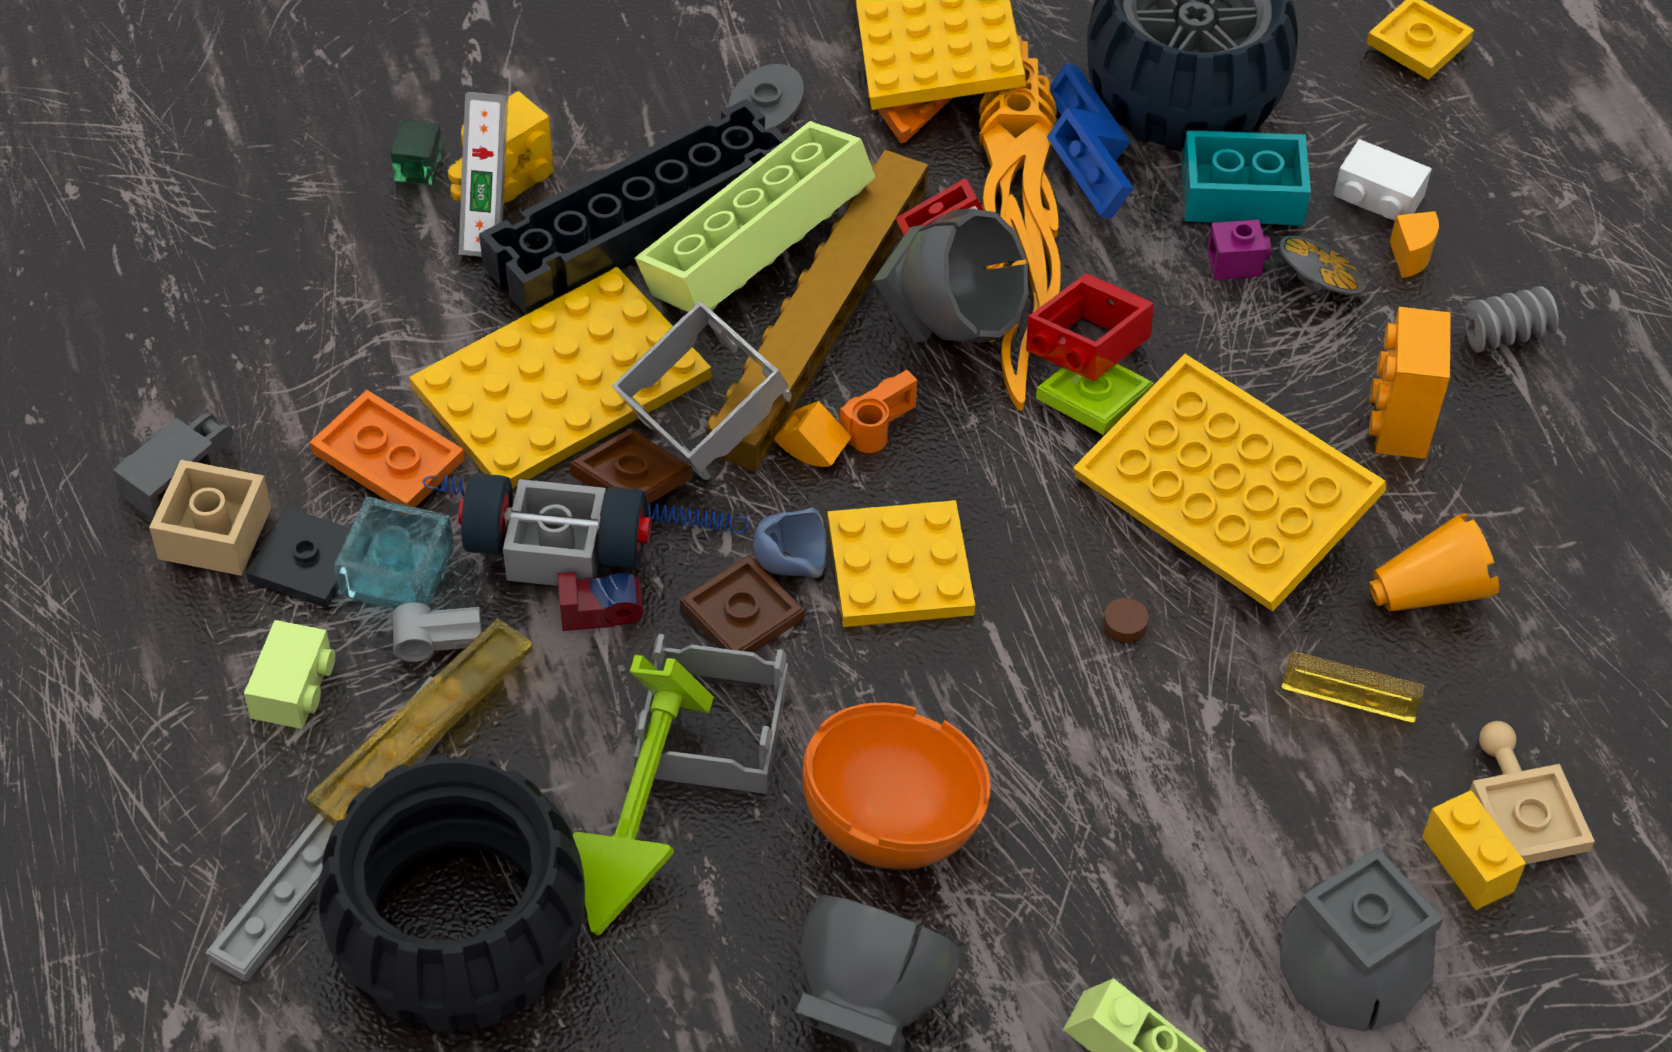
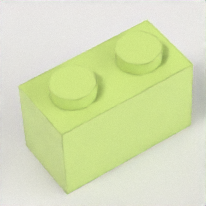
M274 620L244 692L250 719L303 729L309 713H315L318 708L321 695L320 685L323 677L331 674L335 663V650L330 648L327 630Z

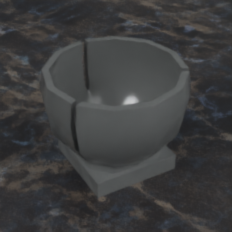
M956 209L936 217L925 226L910 227L873 282L914 342L927 341L932 332L943 340L988 342L1000 338L1019 322L1028 297V264L994 269L986 268L989 265L1027 259L1015 230L996 212L977 209Z
M1376 848L1331 878L1316 882L1295 904L1283 923L1280 969L1296 1001L1327 1024L1366 1031L1370 1024L1371 1031L1404 1020L1432 985L1436 931L1440 929L1443 918L1379 848ZM1377 1000L1375 1016L1371 1021L1374 1005Z
M821 895L815 901L805 920L799 951L811 994H802L796 1013L810 1027L879 1052H902L906 1042L902 1035L903 1027L909 1025L941 1002L957 973L961 948L950 939L924 926H919L915 941H913L917 923L852 900Z

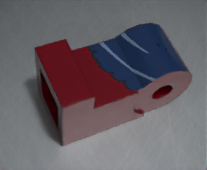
M575 572L558 573L562 631L615 627V625L631 624L642 617L641 583L635 575L616 573L606 578L576 579Z

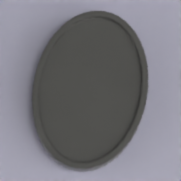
M770 64L759 67L747 74L736 85L731 93L728 107L747 98L765 116L766 130L773 126L780 130L796 116L801 108L804 98L803 79L797 70L788 65Z

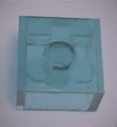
M366 497L335 563L341 597L393 609L410 602L425 604L429 607L454 549L450 515Z

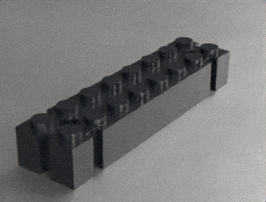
M746 98L722 110L720 121L713 123L709 118H706L522 211L520 222L511 225L508 220H505L479 233L483 267L500 286L508 284L509 297L527 315L553 301L555 292L561 290L568 293L616 267L621 268L634 261L637 255L787 138L775 126L766 130L765 116Z

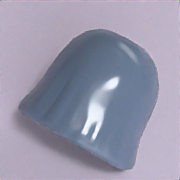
M807 508L800 511L782 512L764 517L757 525L753 539L754 554L759 565L764 570L775 575L821 577L826 564L827 534L820 512L815 508ZM784 551L789 553L792 557L784 556Z

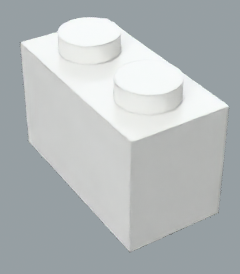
M1359 139L1339 169L1334 196L1395 221L1396 215L1414 214L1425 196L1432 168Z

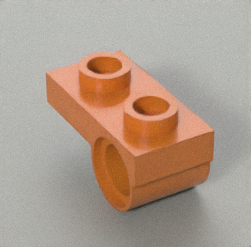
M908 370L893 378L890 377L883 380L876 388L860 397L850 399L840 408V424L852 436L848 441L849 446L852 445L856 450L863 453H875L886 446L889 422L916 407L918 380Z

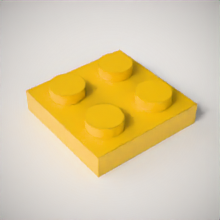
M1405 0L1369 32L1366 44L1429 80L1472 41L1474 29L1423 0Z

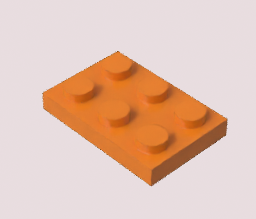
M368 390L363 392L309 442L312 454L407 514L434 490L424 486L423 479L425 477L437 476L438 478L429 477L425 480L427 486L437 487L444 480L445 475L448 477L465 460L464 449Z

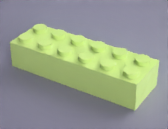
M809 121L635 257L651 295L687 312L699 301H702L713 311L722 300L735 290L743 287L747 280L765 266L772 264L777 256L792 244L802 240L807 232L822 220L831 217L837 208L851 197L858 195L866 185L876 178L861 138Z

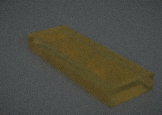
M1291 650L1281 688L1388 717L1415 722L1425 685Z

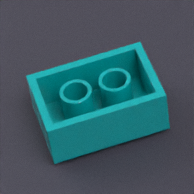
M1187 130L1181 162L1185 221L1232 222L1259 220L1260 224L1304 225L1311 195L1306 135Z

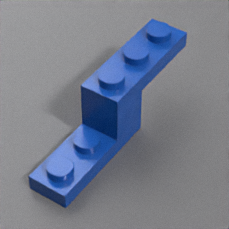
M1065 63L1050 85V93L1054 98L1056 108L1061 117L1047 135V139L1101 217L1113 218L1134 189L1116 164L1117 159L1130 143V140L1079 67L1074 64Z

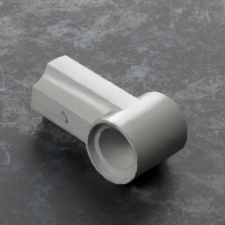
M410 602L396 607L393 611V651L395 656L402 661H424L430 658L434 651L482 647L479 607L432 611L425 604Z

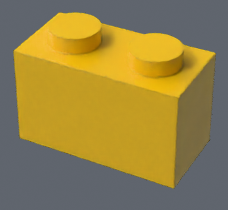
M1470 790L1432 808L1422 838L1475 910L1480 909L1513 893L1526 862L1474 793Z

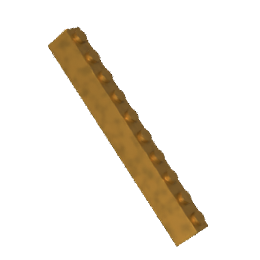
M884 150L876 164L871 163L876 178L866 185L858 195L849 199L845 214L836 217L828 241L819 244L811 268L802 271L792 298L786 297L783 301L777 322L774 326L769 325L763 334L761 347L758 352L779 370L789 385L788 389L791 391V400L787 402L779 396L773 402L770 413L727 455L718 458L754 472L758 470L775 442L773 438L794 411L900 237L902 231L895 218L919 205L927 192L928 164ZM750 356L745 363L743 376L738 384L733 382L730 385L721 411L719 413L714 412L711 415L707 424L706 435L716 428L766 379L762 373V367Z

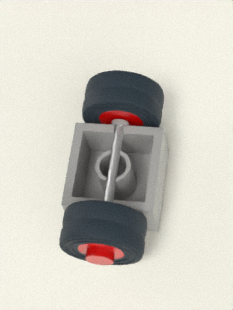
M476 473L472 474L468 481L465 496L460 501L458 522L461 525L464 550L491 555L503 553L507 581L558 586V573L575 572L576 579L596 578L599 562L601 565L608 567L636 569L641 561L644 544L649 543L651 533V517H647V497L645 491L640 489L609 487L606 492V488L519 479L513 503L512 484L509 477Z

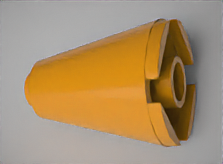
M1467 513L1455 516L1373 571L1374 580L1369 581L1368 585L1376 605H1384L1391 612L1487 599L1499 593L1498 576L1489 578L1488 565L1493 564L1494 560L1485 537L1474 519L1467 521Z

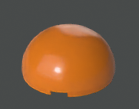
M897 703L860 704L843 709L826 719L820 725L819 730L814 734L806 748L802 769V782L810 814L821 832L834 846L848 856L874 867L907 870L921 868L941 861L960 849L978 829L988 807L990 777L982 755L970 739L946 720L941 725L927 717L915 714L916 707Z

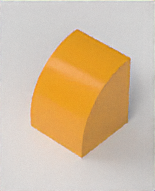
M1435 211L1396 215L1390 245L1402 278L1421 272L1430 262L1439 230V221Z
M817 401L794 410L773 439L796 459L809 465L828 467L834 463L852 436L849 435L821 402Z

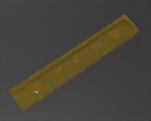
M497 618L306 797L308 806L334 826L339 819L345 820L348 805L365 786L371 788L384 778L387 771L401 764H405L406 767L411 766L532 651L531 641Z

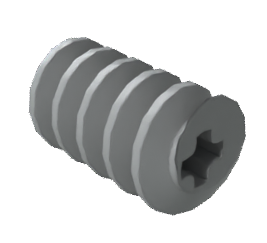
M1543 286L1533 287L1531 290H1519L1515 294L1504 293L1500 297L1491 296L1485 300H1473L1468 305L1465 316V330L1468 342L1473 351L1479 353L1484 350L1485 343L1490 349H1497L1500 345V340L1504 345L1511 346L1515 342V337L1522 343L1527 342L1530 339V335L1535 339H1542L1545 336L1546 329L1550 333L1557 332L1559 321L1558 309L1554 297Z

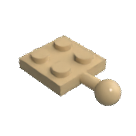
M1492 721L1486 724L1480 732L1479 743L1486 754L1496 757L1503 775L1474 780L1470 790L1478 798L1526 864L1591 851L1595 841L1560 764L1522 771L1513 752L1516 745L1514 729L1503 721Z

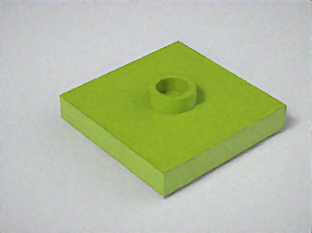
M1119 364L1114 365L1095 381L1062 367L1037 387L1036 399L1105 435L1152 388L1154 383Z

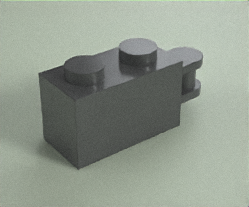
M210 412L203 413L189 426L175 418L163 429L156 431L151 439L132 455L126 456L113 470L120 496L153 519L180 460L219 467L216 454L231 441L233 428L227 424H218L217 418Z

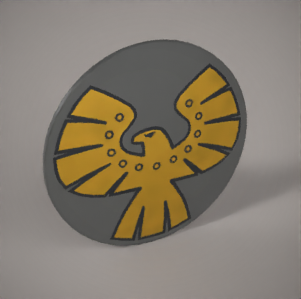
M1286 236L1280 241V252L1284 259L1299 272L1297 278L1318 296L1324 295L1328 289L1346 295H1359L1365 291L1367 282L1361 271L1334 249L1301 236Z

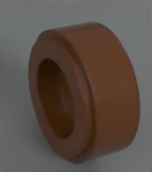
M1118 598L1107 605L1104 612L1103 627L1107 635L1116 641L1124 643L1134 642L1142 638L1146 633L1149 614L1141 602L1132 598Z

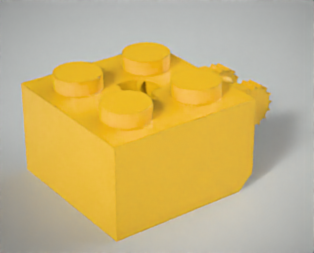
M519 91L508 97L503 204L512 201L520 193L536 183L544 181L549 175L554 173L549 116ZM464 124L462 125V130H461L462 146H463ZM462 158L456 161V164L449 166L448 170L449 180H451V183H454L450 187L451 197L457 202H461Z

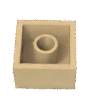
M180 460L149 527L158 559L242 576L271 510L265 477L263 475Z

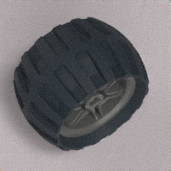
M1095 0L1087 30L1088 68L1095 92L1119 126L1123 125L1132 132L1133 137L1145 143L1151 141L1164 145L1165 149L1180 151L1181 148H1184L1187 130L1250 133L1253 128L1258 129L1270 116L1283 96L1293 73L1298 47V25L1293 0Z

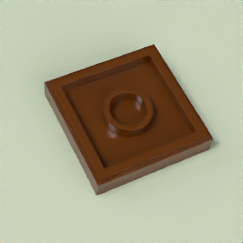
M630 428L570 462V475L587 486L606 488V492L609 487L643 490L646 493L648 505L691 480L692 467Z
M750 555L739 560L680 599V608L718 648L754 653L804 620L805 610Z

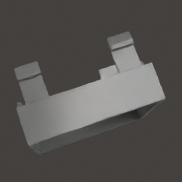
M699 301L612 385V388L636 413V416L649 429L656 431L689 463L688 465L702 479L706 480L712 477L706 470V467L715 458L727 455L770 413L773 402L779 396L787 402L791 400V391L788 389L789 385L779 370L702 301ZM709 324L721 343L732 353L735 354L739 346L762 367V373L766 379L690 452L657 424L633 396L640 389L653 386L695 345L698 333Z
M658 634L652 653V660H655L654 667L658 671H663L667 658L676 659L691 675L774 686V694L777 695L771 729L769 726H763L759 744V769L746 768L733 759L667 751L661 754L654 779L767 794L788 685V663H786L787 655L785 652L778 649L776 660L773 662L765 661L753 652L689 645L683 649L665 648L664 634ZM649 690L645 708L638 715L634 733L638 737L634 753L635 768L652 716L650 707L654 694Z

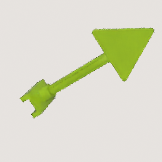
M634 656L630 673L654 694V698L650 707L652 716L616 832L613 836L575 832L573 834L582 860L585 879V905L591 932L595 935L603 933L674 854V849L668 844L635 839L672 720L677 718L679 710L709 714L714 698L676 659L667 658L663 671H658L644 656Z

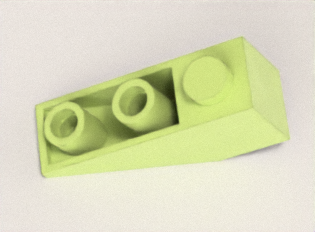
M1114 978L1085 990L1063 1029L1091 1052H1206Z

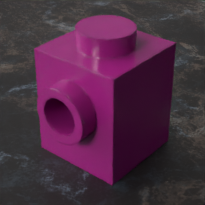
M1259 220L1211 223L1207 254L1214 280L1262 277L1264 262L1271 257V243L1269 236H1263Z

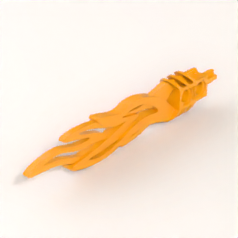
M1017 35L1026 86L986 92L979 105V142L981 146H984L991 167L984 187L982 207L984 211L996 212L995 198L998 192L1000 193L1002 205L1000 217L1015 230L1027 258L1015 261L1012 266L1028 264V281L1033 296L1034 311H1036L1060 292V258L1054 239L1058 235V212L1053 190L1044 173L1047 161L1054 148L1047 139V135L1057 123V109L1054 98L1050 93L1049 79L1043 75H1038V58H1028V41H1021V36ZM1021 168H1024L1022 179L1024 221L1015 197L1012 194L1009 196L1013 178ZM1041 196L1047 209L1042 206ZM1045 257H1046V260H1047V263H1048V267H1049V272H1050V286H1049L1048 291H1047V271H1046ZM1008 262L989 265L986 268L1006 267ZM1019 320L1003 336L1001 366L1008 394L1015 407L1021 411L1025 406L1027 367L1030 352L1026 351V328L1020 347L1017 375H1015L1010 359V349L1020 323Z

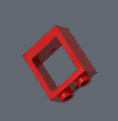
M1085 273L1028 316L1026 351L1095 381L1151 337L1154 303ZM1081 318H1084L1110 331L1094 342L1068 330V328Z

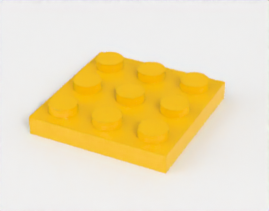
M956 500L827 511V524L843 627L975 615V600Z

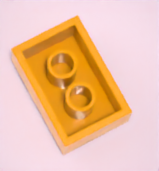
M1399 307L1395 323H1387L1384 336V349H1387V351L1379 352L1377 362V376H1380V379L1373 378L1370 389V403L1376 404V410L1371 411L1369 421V435L1376 436L1375 453L1426 459L1450 379L1451 312Z

